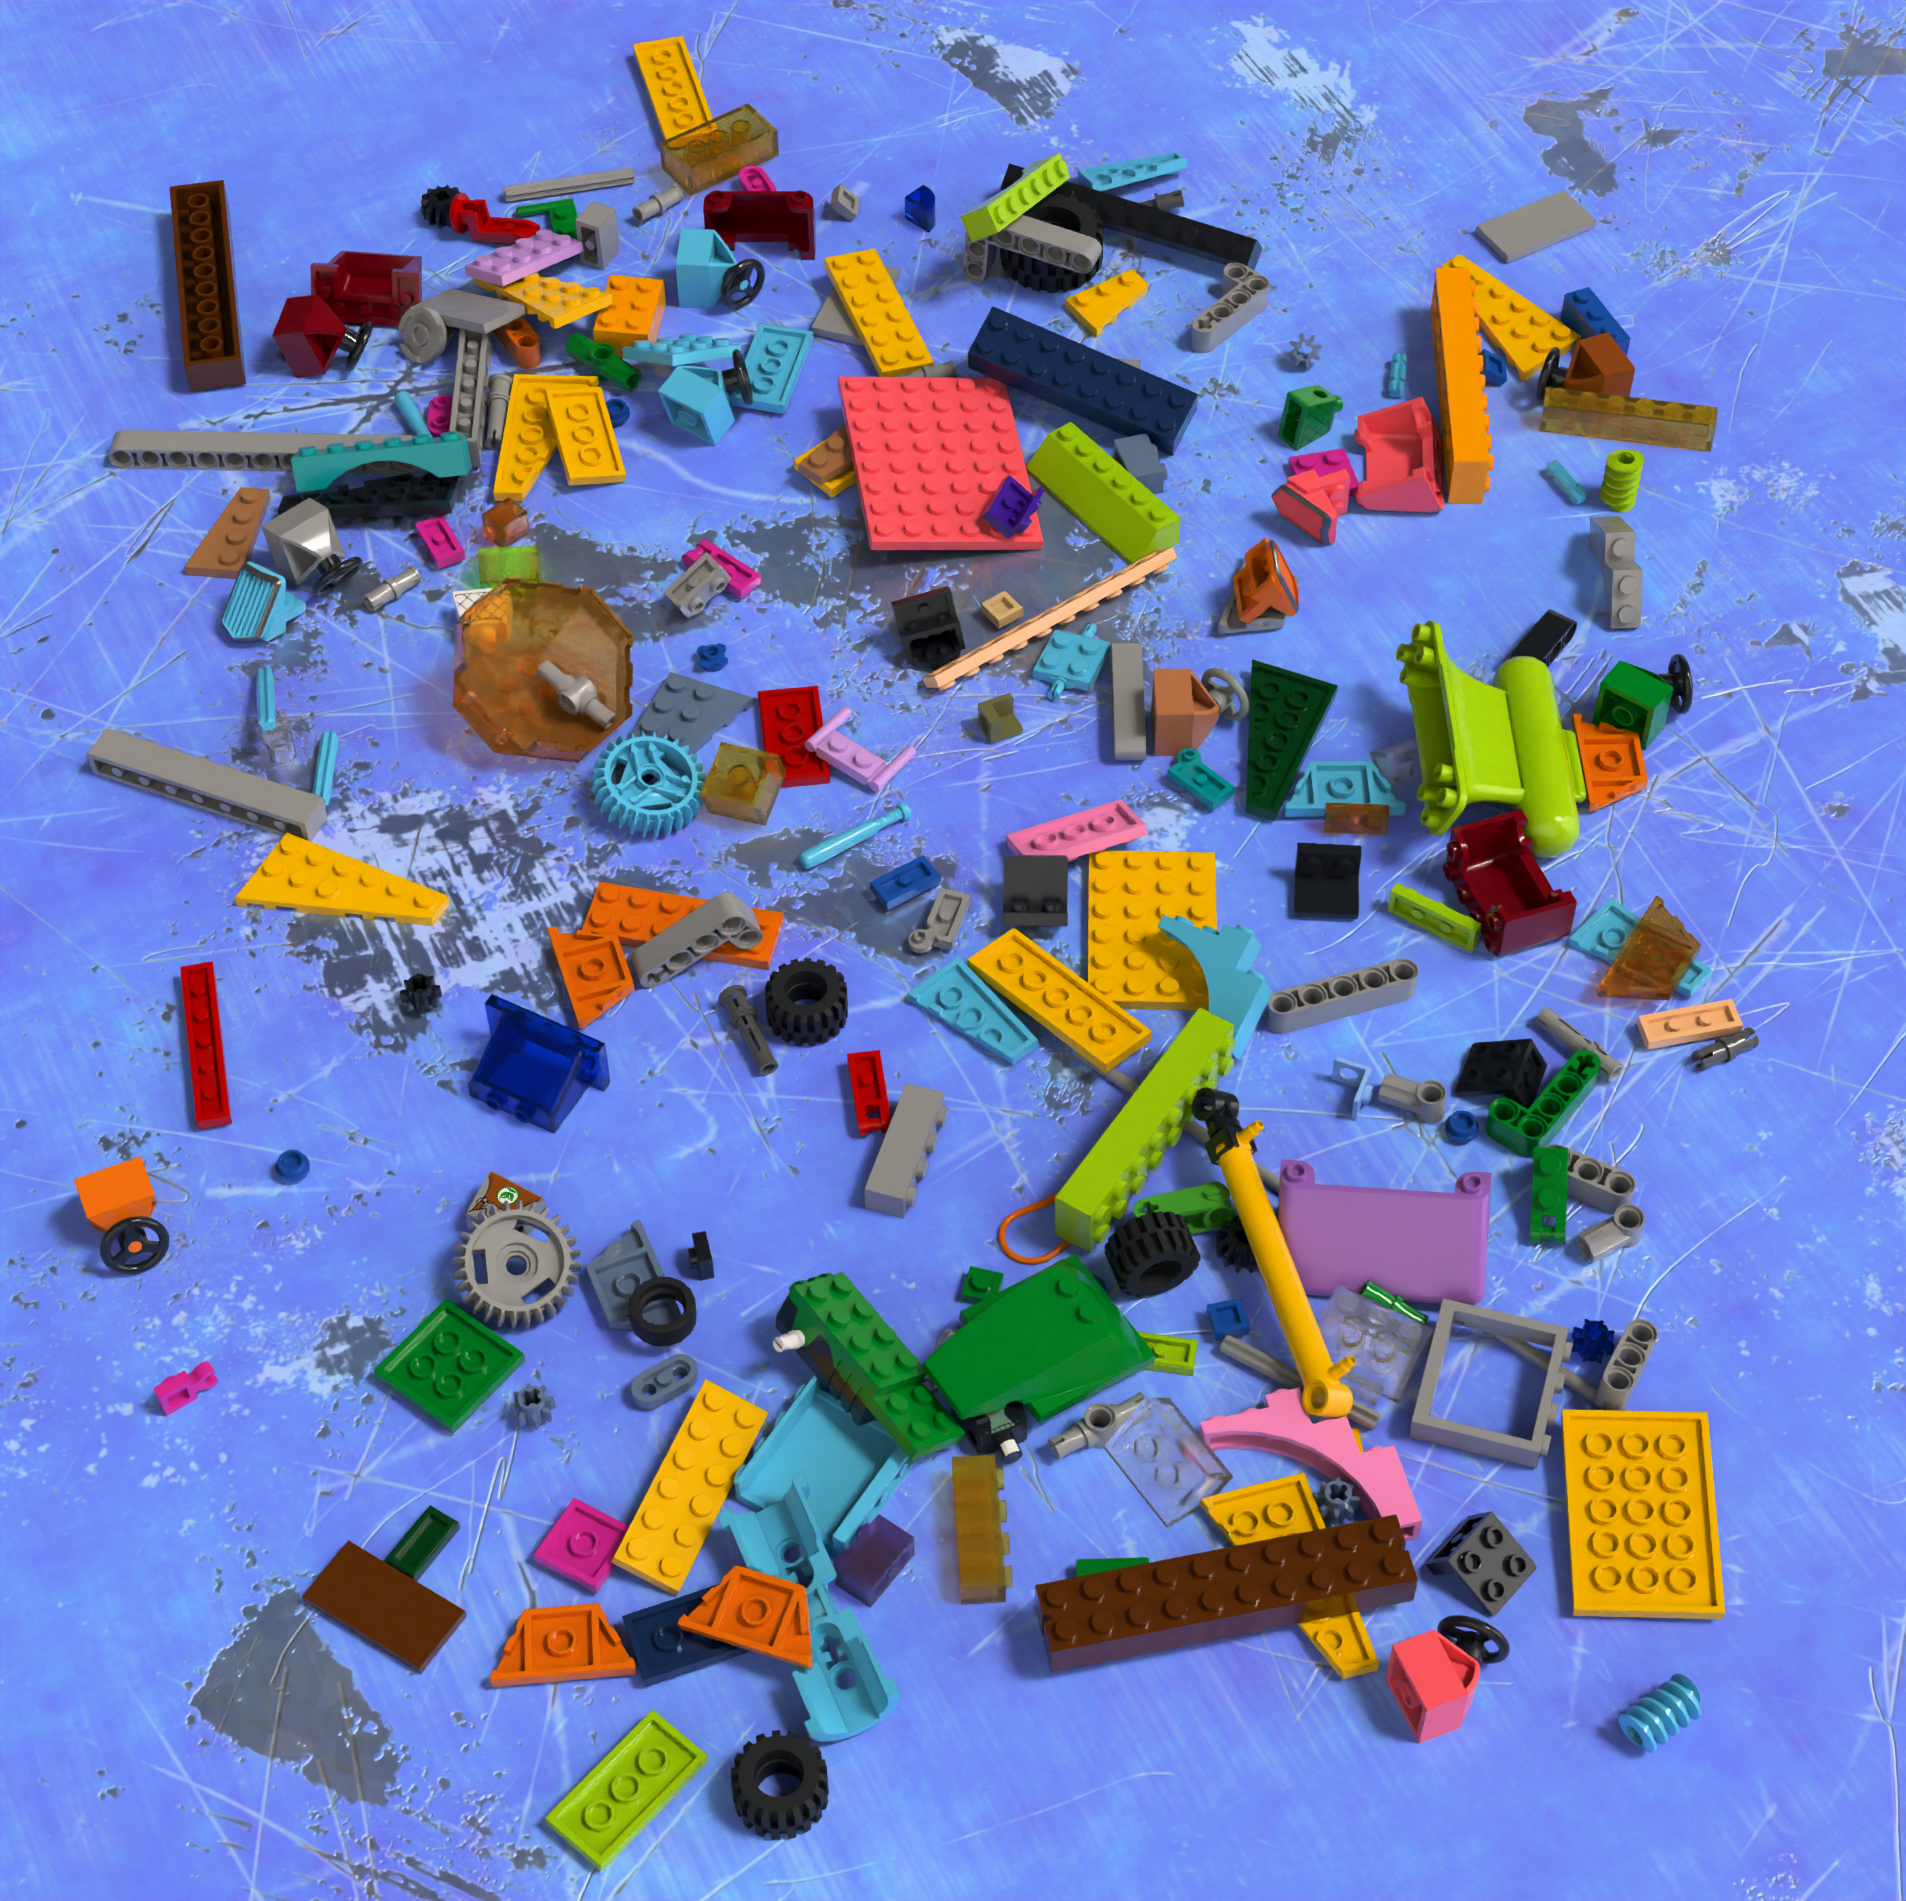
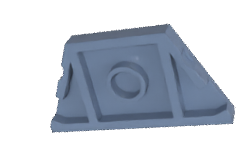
M640 1219L631 1224V1230L620 1241L615 1239L606 1247L602 1255L596 1256L585 1267L587 1277L610 1329L633 1330L629 1316V1299L634 1290L644 1281L655 1277H665ZM670 1298L654 1300L642 1310L643 1318L655 1325H666L682 1316L676 1300Z

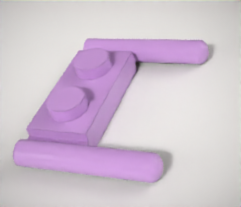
M844 706L804 743V746L810 752H817L816 756L861 784L869 785L874 792H878L916 755V750L912 746H907L886 765L885 760L836 731L852 714L850 708Z

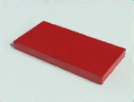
M818 686L757 691L769 789L830 783L829 764L816 756L817 752H810L804 746V743L823 726Z

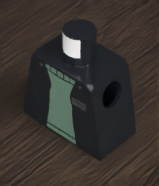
M1009 1402L1004 1409L963 1420L959 1418L950 1406V1415L966 1433L965 1437L980 1456L984 1457L998 1451L1004 1464L1014 1463L1022 1457L1023 1453L1018 1444L1027 1439V1419L1021 1402Z

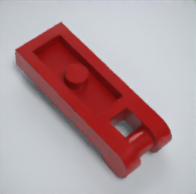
M880 1050L847 1054V1063L858 1135L865 1136L869 1135L870 1131L878 1130L886 1133L891 1122ZM879 1112L880 1117L867 1119V1113Z

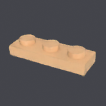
M1732 999L1638 1016L1636 1022L1647 1050L1741 1032L1743 1027Z

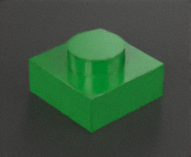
M970 1266L961 1293V1302L976 1304L1000 1292L1004 1281V1273Z

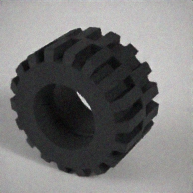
M804 958V961L799 962L798 959L790 960L791 964L789 965L783 963L778 967L779 972L773 971L771 973L770 981H767L765 985L767 1022L769 1027H772L773 1033L776 1036L782 1035V1040L787 1043L791 1040L794 1041L796 1046H802L803 1043H809V1046H816L818 1041H821L822 1044L828 1042L829 1036L836 1037L840 1033L839 1028H844L846 1018L848 1017L847 986L842 973H836L835 966L832 964L826 966L825 961L820 959L817 962L812 961L811 958ZM803 999H813L818 1001L810 1005H800L795 1003Z
M1169 1211L1145 1214L1128 1221L1108 1238L1109 1242L1104 1247L1105 1255L1119 1289L1129 1296L1144 1297L1166 1292L1188 1279L1193 1274V1271L1198 1268V1262L1200 1261L1199 1251L1185 1219L1181 1215Z
M774 1730L771 1737L766 1738L764 1733L757 1735L755 1744L748 1741L743 1746L744 1754L737 1753L734 1759L735 1767H731L733 1803H735V1811L738 1817H743V1824L748 1829L755 1826L756 1834L764 1837L766 1832L771 1833V1839L780 1840V1834H787L788 1839L795 1838L796 1831L799 1829L806 1833L811 1829L810 1821L818 1823L822 1818V1809L826 1810L828 1804L827 1766L825 1759H822L821 1751L817 1746L811 1748V1740L805 1736L798 1740L797 1733L788 1731L787 1736H781L780 1730ZM777 1773L791 1774L802 1782L793 1793L782 1797L767 1795L758 1788L763 1780Z

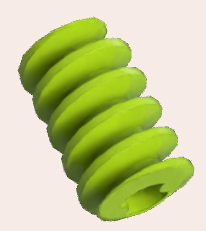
M1632 449L1615 450L1609 453L1606 459L1607 463L1601 484L1600 498L1611 509L1624 513L1630 511L1636 503L1644 455Z

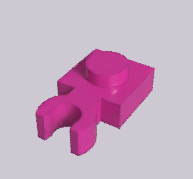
M208 1360L197 1365L191 1373L187 1374L184 1370L175 1376L164 1379L160 1385L153 1388L158 1404L166 1417L197 1399L196 1393L198 1391L209 1389L218 1383V1379L214 1375L215 1370Z

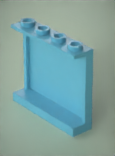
M814 1375L807 1385L803 1384L797 1390L794 1396V1403L788 1411L784 1410L779 1414L770 1435L767 1438L763 1437L758 1442L750 1462L747 1465L743 1464L736 1472L734 1477L736 1500L759 1512L784 1499L783 1496L792 1484L791 1476L803 1471L810 1487L807 1501L821 1530V1539L825 1549L846 1561L919 1458L910 1460L878 1420L857 1426L852 1420V1415L846 1413L841 1407L842 1403L840 1400L836 1401L831 1394L820 1389L819 1379Z

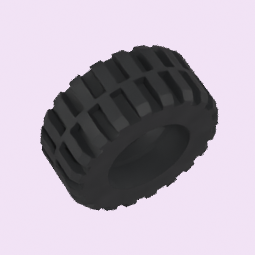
M1056 194V196L1047 195L1022 214L1096 239L1102 246V252L1092 270L1085 274L1000 247L1001 265L1011 279L1014 281L1018 280L1019 285L1025 288L1028 286L1032 287V290L1037 292L1041 290H1046L1048 293H1055L1057 290L1066 292L1070 291L1072 287L1079 288L1083 286L1085 281L1089 282L1100 270L1103 260L1104 226L1100 216L1084 201L1080 203L1077 198L1072 196L1067 198L1063 194Z

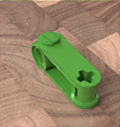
M1208 1182L1200 1186L1146 1197L1138 1200L1133 1207L1135 1218L1145 1215V1208H1147L1148 1214L1160 1211L1163 1213L1169 1211L1179 1214L1185 1219L1191 1235L1222 1229L1225 1220L1233 1222L1236 1217V1211L1230 1199V1191L1220 1182Z

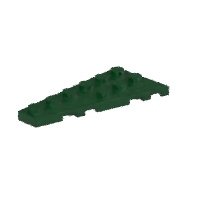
M1252 659L1245 812L1272 821L1276 820L1335 699L1338 685Z

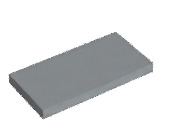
M1563 190L1477 225L1476 234L1506 263H1510L1595 227L1596 220Z
M885 266L895 286L900 277V269ZM833 286L811 326L813 335L864 346Z
M448 289L409 307V309L431 307L440 314L445 325L487 334L526 314L523 304L454 289Z

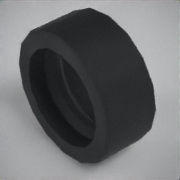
M672 1277L649 1279L639 1285L629 1299L630 1323L634 1333L643 1342L650 1345L671 1346L682 1342L691 1334L696 1325L697 1311L695 1298L691 1289L681 1280ZM661 1298L676 1300L683 1306L682 1316L666 1325L652 1324L647 1322L642 1316V1310L645 1306Z

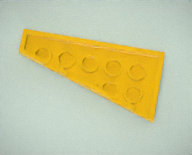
M514 374L493 490L494 501H524L558 448L544 398L546 390L598 387V376Z
M286 833L235 897L236 905L248 907L250 903L264 905L265 909L277 910V907L280 906L295 908L300 913L346 917L347 913L362 915L363 919L375 920L376 916L393 918L398 923L434 926L450 904L448 895L290 833Z

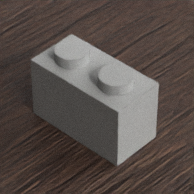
M592 201L575 220L577 238L582 241L584 251L579 253L580 263L604 271L620 252L616 209Z

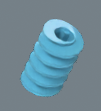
M1676 1673L1672 1675L1670 1680L1663 1682L1659 1689L1652 1690L1648 1697L1640 1699L1637 1706L1634 1705L1627 1709L1626 1714L1619 1715L1617 1721L1621 1730L1630 1741L1642 1747L1645 1751L1654 1753L1657 1750L1656 1742L1664 1745L1668 1742L1667 1734L1671 1736L1679 1734L1678 1725L1687 1728L1691 1723L1690 1718L1696 1720L1701 1717L1702 1712L1699 1706L1700 1694L1688 1677Z

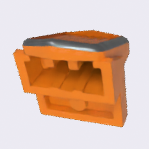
M1264 538L1244 554L1246 566L1233 576L1239 620L1246 624H1249L1256 617L1263 614L1270 606L1289 617L1296 615L1299 610L1298 588L1294 576L1274 540L1268 541L1267 538Z

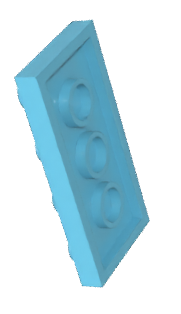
M759 323L745 358L752 388L753 403L746 405L740 390H736L730 396L731 406L785 414L811 348L813 331Z

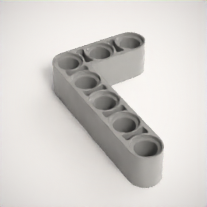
M1021 215L1000 232L971 242L966 231L963 272L972 281L980 282L984 280L995 262L998 246L1085 274L1092 270L1102 252V246L1096 239Z

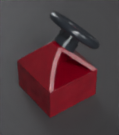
M317 294L287 298L272 336L295 377L326 374L338 348L349 352L345 363V370L351 372L357 365L373 329V322L367 320L359 333L346 328L338 316Z

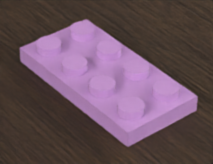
M547 229L539 230L536 232V235L530 238L518 239L516 244L497 248L496 252L490 255L476 257L475 261L465 265L466 276L505 286L584 252L583 243L580 240L571 238L569 235L555 234Z

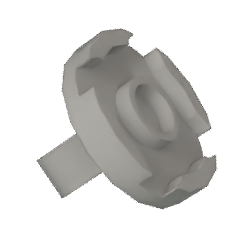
M417 307L407 310L402 316L398 327V333H402L403 343L400 344L401 349L414 362L429 363L438 359L454 334L453 330L444 324L440 314L431 307Z

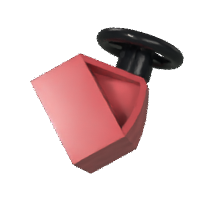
M1452 1615L1445 1617L1439 1622L1437 1631L1433 1629L1392 1645L1386 1681L1419 1744L1459 1729L1472 1704L1480 1675L1481 1663L1495 1664L1502 1662L1508 1657L1510 1652L1509 1643L1505 1636L1495 1627L1473 1617ZM1456 1627H1466L1476 1630L1477 1632L1464 1631ZM1493 1640L1498 1646V1651L1488 1652L1484 1643Z

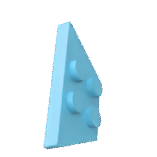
M1310 761L1304 771V777L1299 780L1295 787L1293 797L1285 805L1284 814L1285 817L1405 815L1406 803L1403 800L1398 801L1392 793L1391 784L1380 775L1379 769L1372 761Z

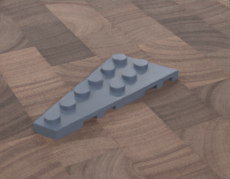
M670 672L635 726L632 734L635 737H639L640 731L643 730L645 736H651L655 730L656 737L663 738L667 733L668 741L674 742L679 738L678 746L682 748L689 745L688 755L694 754L711 741L712 735L722 726L728 727L733 723L734 717L742 710L746 712L753 706V697ZM620 764L614 769L611 776L612 784L617 785L620 783L626 765ZM651 774L641 777L649 785L658 781L657 777ZM592 794L589 798L590 807L600 810L601 805L595 804V795Z

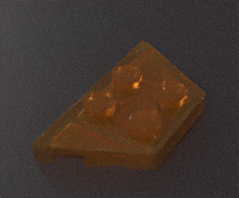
M1655 896L1597 987V996L1604 998L1670 1000L1699 954L1701 944L1691 933L1684 929V924L1677 916L1673 917L1664 907V901L1661 897Z

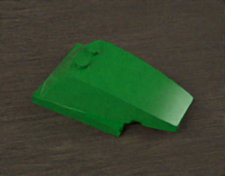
M1073 1254L962 1310L959 1320L964 1326L923 1362L922 1368L961 1420L1004 1409L1009 1402L1018 1401L1027 1407L1038 1423H1041L1154 1363L1156 1355L1077 1255Z

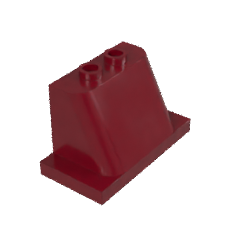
M340 251L327 264L312 263L310 265L311 295L317 294L342 322L365 323L367 320H370L373 324L399 326L402 316L409 310V307L422 302V256Z

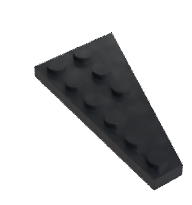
M429 471L419 477H413L412 474L406 473L364 481L365 487L349 489L347 484L337 486V490L328 494H323L322 491L316 490L283 496L278 507V515L311 498L328 508L332 519L347 518L349 520H356L361 517L374 516L378 519H384L398 515L411 518L423 514L444 516L452 513L464 475L439 478Z

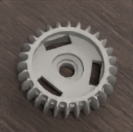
M518 1200L516 1209L511 1210L508 1201H505L503 1211L499 1212L495 1205L492 1204L490 1206V1217H487L482 1211L478 1213L479 1225L469 1220L467 1227L471 1234L463 1231L460 1232L459 1238L465 1245H455V1253L462 1256L453 1257L452 1265L461 1267V1269L453 1272V1279H463V1281L457 1285L456 1290L458 1293L468 1291L463 1298V1302L465 1305L472 1301L476 1302L473 1307L475 1315L482 1309L486 1310L485 1322H488L495 1315L498 1316V1327L502 1326L505 1319H510L511 1328L515 1329L518 1319H523L525 1327L529 1328L531 1317H535L538 1323L542 1324L545 1311L552 1318L556 1316L555 1304L565 1308L567 1302L562 1295L573 1297L575 1291L568 1284L577 1285L580 1278L571 1272L580 1271L582 1264L572 1260L579 1258L581 1252L580 1249H570L577 1241L575 1236L565 1237L570 1230V1226L567 1224L560 1229L557 1227L560 1215H556L551 1220L547 1218L548 1207H545L538 1214L536 1213L535 1202H532L529 1210H523L522 1200ZM516 1224L528 1225L542 1231L548 1236L546 1243L514 1230ZM484 1251L487 1284H477L475 1280L473 1252ZM512 1258H521L525 1261L527 1269L521 1275H512L506 1268L507 1262ZM549 1279L555 1288L534 1303L526 1305L522 1298Z

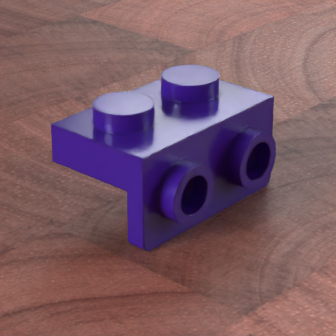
M1008 475L1000 483L982 517L1007 539L1017 531L1021 534L1032 522L1029 518L1030 515L1034 514L1041 506L1042 502L1039 499L1044 489L1039 486L1030 493L1013 477Z

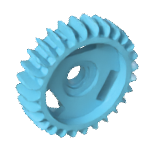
M643 730L640 731L639 737H635L632 732L628 733L626 740L618 736L616 743L609 742L606 750H601L599 759L595 761L591 777L592 794L595 795V804L601 805V814L610 813L609 823L615 820L619 821V830L625 825L630 827L631 835L635 830H640L644 838L647 832L651 831L657 838L659 831L663 830L669 836L672 827L680 832L683 824L689 826L692 818H696L699 814L707 790V784L705 783L706 773L702 772L703 763H696L697 754L688 755L689 745L682 748L679 747V738L674 742L668 741L667 733L663 738L656 737L655 730L651 736H645ZM624 764L626 768L620 783L617 785L612 784L611 776L614 769L618 765ZM666 764L673 767L681 777L677 776ZM651 774L657 777L659 782L649 785L641 777ZM667 808V809H662V810H651V809Z

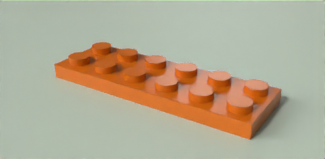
M599 881L582 930L595 934L601 932L617 934L621 945L640 947L709 900ZM752 908L763 933L762 941L753 948L740 949L728 940L702 957V959L769 970L784 924V913Z

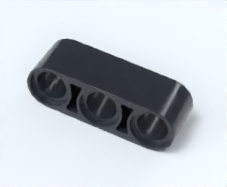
M1549 609L1517 645L1509 659L1515 656H1532L1545 663L1548 668L1571 641L1577 628V622Z

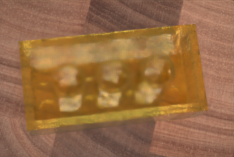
M747 103L660 142L662 169L692 196L738 175L743 167L757 166L779 156L778 131Z

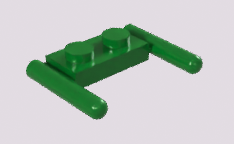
M573 198L516 208V215L518 217L549 213L553 233L569 235L571 238L578 240L575 221L578 216Z

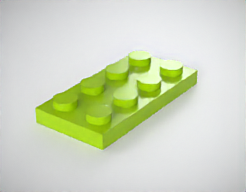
M652 1709L545 1817L546 1824L602 1872L709 1762L708 1755Z

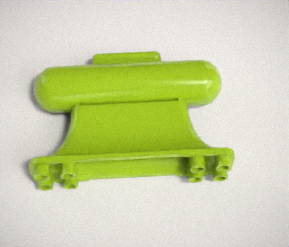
M1430 620L1424 625L1415 624L1411 633L1412 641L1409 645L1405 643L1399 645L1396 651V660L1404 662L1399 681L1401 684L1407 685L1409 703L1413 713L1423 783L1420 784L1417 790V800L1425 804V808L1420 816L1421 825L1428 826L1429 832L1432 835L1441 836L1460 816L1466 805L1477 802H1493L1512 806L1513 811L1522 809L1528 819V824L1522 826L1523 834L1526 839L1531 838L1533 841L1531 850L1533 855L1539 858H1556L1571 850L1580 832L1576 803H1582L1586 800L1587 791L1576 735L1571 730L1562 729L1553 677L1546 664L1532 656H1515L1497 668L1491 686L1469 676L1452 662L1445 650L1439 623Z

